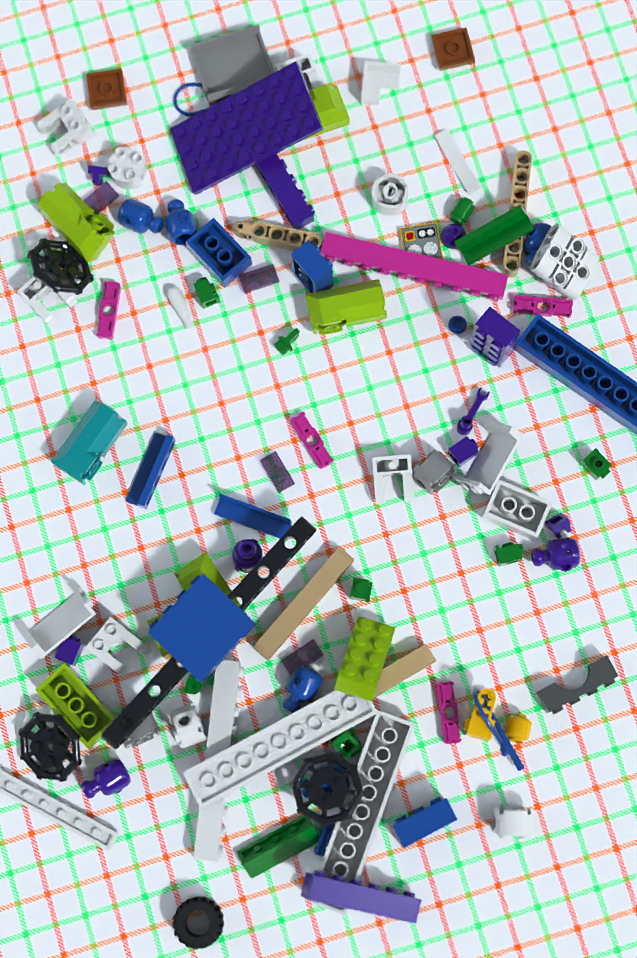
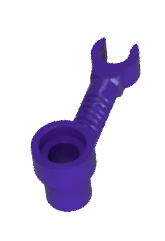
M482 387L478 389L476 399L469 412L457 424L456 429L459 434L468 435L471 432L473 418L483 401L488 399L490 391H488L486 396H482L480 394Z

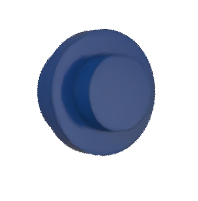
M453 316L448 322V328L453 334H462L467 328V322L462 316Z

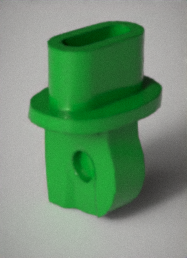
M296 327L286 338L278 336L279 340L273 346L283 356L288 351H293L291 344L299 337L300 330Z
M190 674L185 684L184 693L195 695L202 690L203 685Z

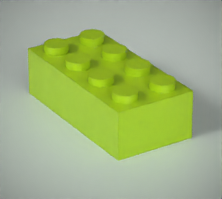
M358 616L334 690L373 702L396 627Z
M63 663L35 689L57 715L62 714L64 716V719L73 730L80 734L81 738L79 740L89 749L102 739L101 734L116 718L66 663Z

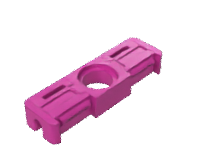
M105 281L96 336L98 339L106 338L107 340H113L122 287L119 282ZM107 306L114 308L111 315L104 314V309Z
M516 295L513 302V313H532V316H536L538 313L543 317H551L553 315L568 316L570 318L573 301L570 299ZM541 302L546 303L548 309L540 311L537 305Z
M301 412L299 416L291 418V424L318 468L322 470L332 464L334 458L331 459L315 427L313 428L308 419L304 417L306 413ZM315 436L318 442L313 446L309 445L307 438Z
M452 681L441 682L436 685L445 744L460 743L462 739H459L460 732L457 723L459 722L457 702H454L453 686H451L454 685V682ZM447 707L453 708L455 712L454 717L446 718L443 714L444 709Z

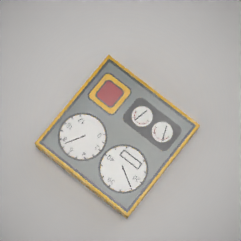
M437 222L400 228L403 250L443 259Z

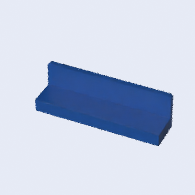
M154 433L126 498V502L147 510L176 443L174 436Z
M219 494L220 499L214 515L278 539L293 524L291 519L223 494Z

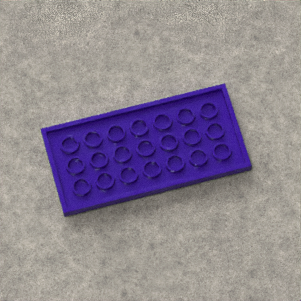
M296 61L169 128L192 193L195 195L324 130L300 65Z

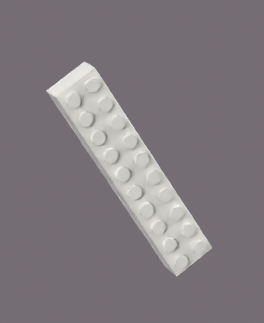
M377 710L378 713L374 718L358 762V772L365 796L360 800L351 816V820L340 821L335 825L319 871L325 872L327 877H332V874L343 876L345 881L350 882L351 878L359 880L415 723ZM351 781L349 789H354L353 781ZM347 795L343 803L345 808L348 807L354 795ZM307 901L343 916H346L348 909Z

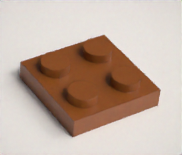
M467 27L431 35L439 71L475 63V56Z
M122 68L86 74L91 110L128 105Z

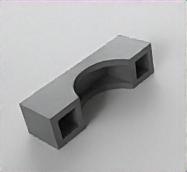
M608 655L587 666V679L580 688L565 689L554 682L537 691L536 694L546 713L552 712L554 715L564 710L562 706L568 702L571 706L581 701L580 696L587 694L589 697L598 692L597 687L604 684L606 688L616 682L614 678L619 675Z

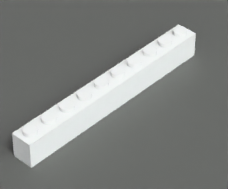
M223 660L215 669L205 760L233 746V737L237 736L238 726L234 725L235 717L239 718L240 706H237V698H241L242 686H239V680L244 676V667L241 666L240 661ZM230 794L202 809L199 806L193 860L219 862V858L223 857L224 846L220 845L221 837L225 838L226 833L223 819L224 817L227 818L228 805H225L226 797H230Z

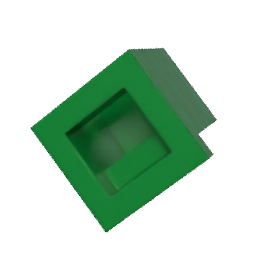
M206 277L198 279L193 284L203 309L220 303L214 284H209Z
M597 448L580 463L595 480L600 477L604 479L611 472L609 468L612 464ZM598 461L602 466L596 467L595 462Z
M513 542L502 544V548H499V545L493 548L498 567L519 562L523 559L522 555H525L522 544L513 545Z
M353 577L350 599L369 602L373 583H369L367 579Z
M350 729L331 738V743L346 759L357 755L362 748L361 741Z

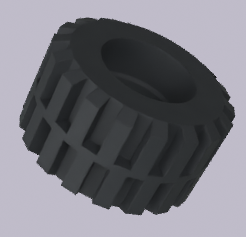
M195 896L185 900L177 907L172 918V928H174L175 937L177 936L178 941L187 948L198 950L211 946L219 939L223 932L225 921L223 919L224 914L220 910L221 907L214 900H210L205 896ZM196 910L204 911L210 919V927L202 935L192 933L187 926L189 914Z

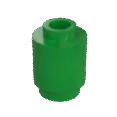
M467 197L459 198L450 213L449 219L453 223L462 226L467 222L475 209L474 202Z

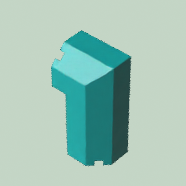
M94 400L53 457L51 463L82 485H86L85 480L88 479L90 481L96 475L103 464L100 461L101 457L105 458L108 451L128 425V422L123 417L120 420L117 418L119 415L117 412L102 402L99 403L97 400Z

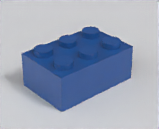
M214 217L186 241L188 250L224 288L252 265L251 256Z
M308 240L290 254L292 271L310 293L331 289L334 279L333 265L328 258L324 259L321 256L319 247L315 243L312 245Z
M439 796L430 801L431 806L425 809L423 806L412 810V816L406 818L403 815L394 820L395 824L392 827L403 848L458 820L447 798L442 799Z

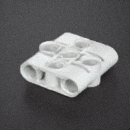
M554 224L545 236L529 269L542 278L548 287H554L568 299L574 301L583 291L599 261V255L586 246L582 238H576L559 224Z

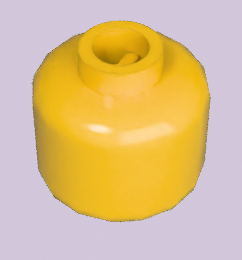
M515 713L514 716L507 718L504 733L510 742L523 744L524 741L530 738L532 722L526 719L527 715Z

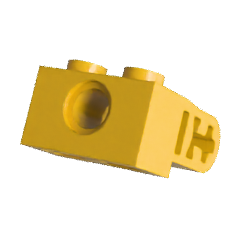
M485 688L477 694L480 705L483 706L484 699L481 696L488 695L487 698L490 700L487 702V706L482 709L494 727L495 720H491V716L496 702V694L492 689ZM474 703L470 717L465 718L462 730L466 731L465 736L488 742L491 740L492 732Z

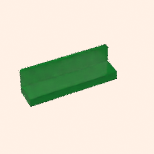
M518 205L454 241V243L462 252L466 263L470 266L533 231L534 227L525 209Z
M302 815L238 850L237 853L243 867L252 879L315 845L319 835L311 819Z

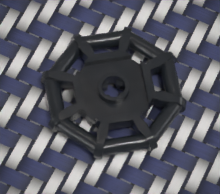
M42 238L32 250L28 251L27 257L32 265L33 276L53 289L54 293L66 292L80 295L83 293L84 288L94 280L89 264L66 240L54 241ZM51 248H59L60 251L52 250ZM43 251L45 256H42L39 253ZM81 265L83 272H80L78 266Z
M33 713L32 718L27 724L19 729L20 760H23L36 774L37 779L64 782L75 768L81 765L79 741L81 736L66 722L62 714ZM46 722H51L54 726L49 727L46 725ZM37 724L39 730L36 733H34L31 730ZM28 739H30L32 742L30 744V752L28 749ZM70 742H72V753L70 752V750L68 751V745H70ZM50 743L53 744L52 749H53L54 751H52V750L49 749L48 744H50ZM33 755H34L35 758L41 763V766H40V767H39L38 764L31 758ZM67 759L70 763L65 768L63 763ZM55 767L57 772L47 770L48 768Z
M332 750L310 758L305 757L293 781H290L297 813H301L320 824V827L344 820H351V816L360 800L365 796L358 772V765H354ZM328 761L327 768L316 770L315 764ZM334 762L347 770L343 774L333 768ZM309 769L313 774L308 783L301 782ZM350 774L354 789H349L347 786L346 777ZM330 783L333 792L324 794L323 784L327 785ZM300 788L307 789L309 801L304 803ZM347 795H354L348 807L345 808L342 804ZM314 804L322 809L321 816L308 807ZM339 807L342 812L327 816V810Z

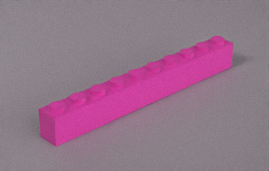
M325 232L320 253L324 259L328 258L331 263H334L336 260L342 262L344 266L352 267L357 265L360 266L361 270L365 271L374 269L378 270V273L382 275L395 274L396 278L403 280L412 278L415 279L414 282L419 284H425V282L433 283L432 286L443 289L445 286L451 288L453 292L462 293V291H466L471 296L480 297V295L487 296L488 300L496 302L499 299L503 300L509 276Z

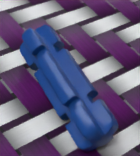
M336 823L325 825L322 828L317 841L318 845L315 846L313 854L319 857L325 855V847H328L333 833L332 829L335 828Z

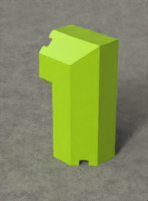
M324 85L310 91L324 130L306 139L350 124V117L338 86L334 85V88H331L330 85Z
M66 182L53 186L55 190L53 192L48 190L39 201V212L87 263L96 261L115 234V231H112L114 224L104 214L100 212L98 215L94 214L95 210L90 208Z
M379 279L305 294L312 331L315 335H317V331H320L321 335H328L342 331L344 325L348 328L387 319V310H384L386 305Z
M207 552L173 573L186 591L192 586L190 583L197 575L201 576L204 574L226 596L232 592ZM237 598L232 600L238 607L241 606Z

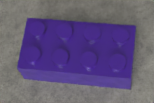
M489 306L475 323L470 343L471 349L476 354H482L486 357V361L490 365L500 368L514 352L520 329Z

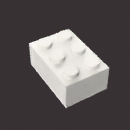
M498 480L482 519L536 541L553 502Z

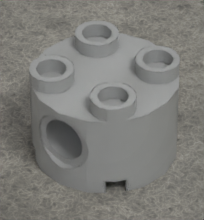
M433 449L423 463L419 462L414 467V479L430 495H433V490L437 493L453 478L451 473L454 472L456 474L457 467L441 451Z
M153 711L123 743L126 749L130 747V744L133 748L154 738V733L157 736L161 733V729L154 719ZM126 716L123 720L124 726L129 727L132 725L133 720L131 716Z

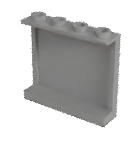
M259 24L249 25L240 30H232L227 34L216 35L210 39L196 41L190 45L191 55L209 107L275 73L260 32Z

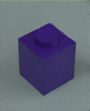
M466 436L450 447L448 454L460 468L478 454L479 446L473 438L469 439Z
M70 635L69 638L59 645L54 658L76 667L84 644L80 643V638Z

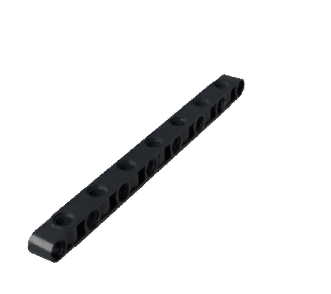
M301 516L227 597L231 600L236 597L241 598L242 604L239 608L244 612L314 535L317 529ZM289 539L295 540V547L287 548L285 546L286 541ZM262 568L269 570V575L265 578H261L258 575ZM172 656L104 730L101 737L114 750H117L189 671L184 667H179L178 661ZM154 686L160 688V694L157 697L151 695V689ZM126 716H131L133 720L132 725L129 727H125L123 724Z

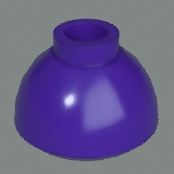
M449 224L441 232V242L449 249H458L454 241L465 236L466 232L459 224Z

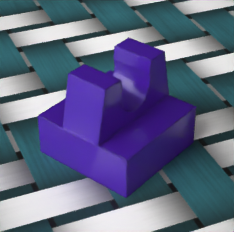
M88 165L87 173L93 176L92 183L96 186H102L103 177L109 178L108 168Z
M561 512L545 522L547 528L558 539L561 538L560 531L562 529L567 533L571 532V522Z

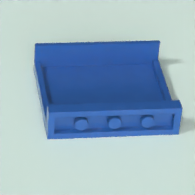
M204 574L201 576L197 575L190 584L192 586L187 591L183 590L176 599L178 601L173 606L170 604L163 611V617L160 620H154L149 626L150 630L148 631L165 650L201 683L257 625Z

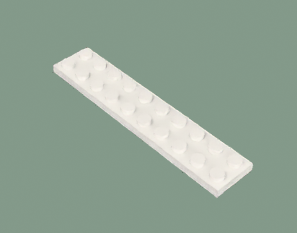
M335 690L183 772V775L202 809L367 720L378 712L372 701Z

